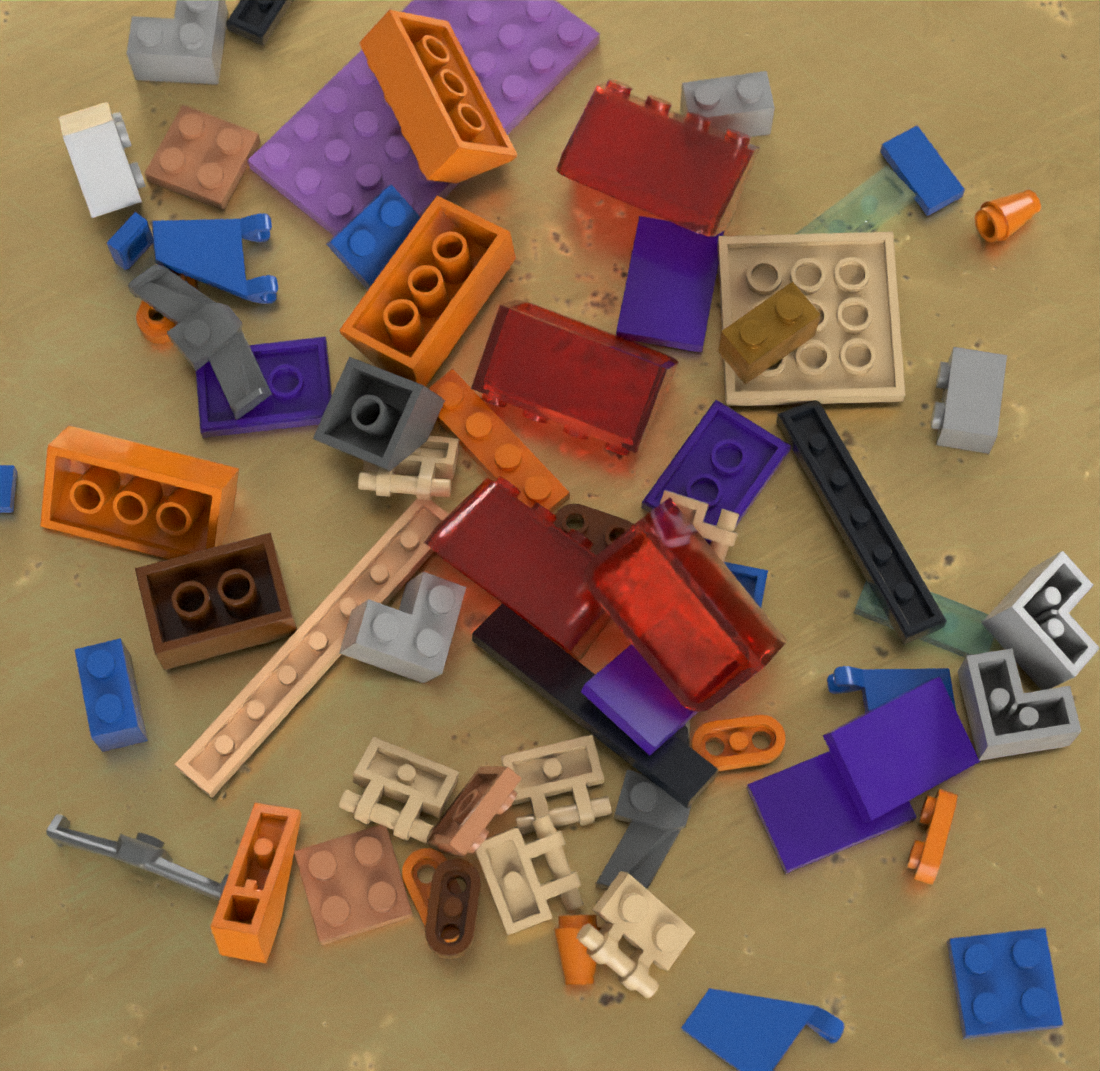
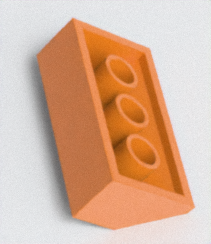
M389 9L359 42L367 58L368 67L375 74L384 92V99L392 108L401 126V133L409 142L418 160L419 169L426 176L427 180L459 183L511 162L518 156L449 21Z
M437 195L339 330L341 335L377 368L426 387L516 260L510 231Z
M68 426L48 444L40 526L165 559H172L221 546L234 510L239 468Z

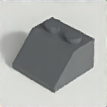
M349 357L313 439L391 471L428 440L445 400L424 385Z

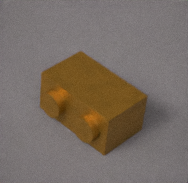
M792 281L721 331L718 352L746 385L816 335L821 314Z

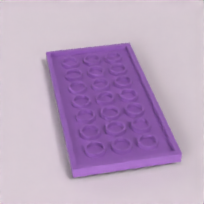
M413 0L401 11L449 21L507 135L599 43L600 33L555 0ZM363 50L346 64L248 159L249 168L333 236L390 184L395 187L420 217H422L437 195L445 198L459 184L427 180L426 176L420 171L418 160L409 142L402 135L401 126L392 108L385 101L384 92L375 74L368 67L367 58Z

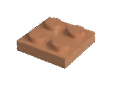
M182 105L145 171L147 182L224 211L249 165L248 159L256 152L261 143L259 133Z
M480 766L434 826L431 837L426 844L443 854L464 856L467 851L470 854L476 851L486 839L489 831L485 827L496 813L501 815L514 802L517 796V792L514 789L522 778L508 766Z
M377 825L294 851L321 945L413 917L387 827Z

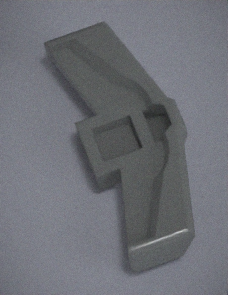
M161 265L151 266L128 284L129 291L133 296L140 298L176 324L175 327L167 332L168 337L195 371L207 362H210L236 420L272 395L242 331L243 324L228 305L214 302L167 267Z
M690 721L673 734L689 747ZM627 770L614 819L628 822L630 825L597 880L595 887L607 890L619 872L622 871L629 873L648 889L679 832L686 827L691 805L688 809L643 774Z
M61 814L55 815L46 830L47 835L59 847L66 845L114 858L160 875L217 901H220L229 874H226L221 883H218L172 863L173 859L166 850L162 849L165 843L144 833H138L135 839L120 834L118 840L113 841L69 829L70 821Z

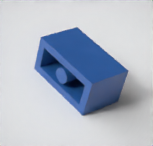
M121 638L75 649L90 734L99 749L105 752L148 741L131 654Z

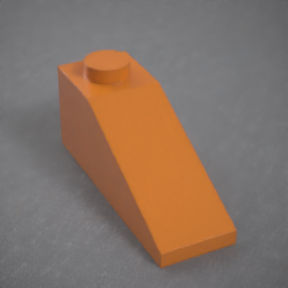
M254 803L210 926L220 955L267 963L281 922L301 820L300 810Z

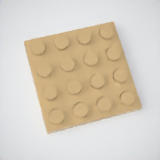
M893 232L718 236L722 330L792 281L821 314L816 335L746 385L723 358L726 406L804 404L809 401H819L820 404L903 402L905 398V381Z

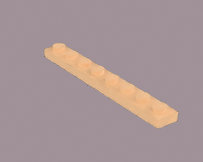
M416 499L174 764L176 768L208 796L213 798L342 655L339 652L351 611L368 599L387 605L457 527L456 519L432 500Z

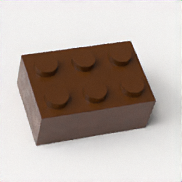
M271 532L135 568L154 653L164 670L290 637L297 630L281 563Z

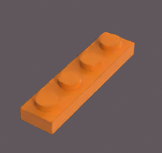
M453 369L428 388L445 400L437 417L440 425L453 438H459V445L535 526L539 525L570 499V492Z

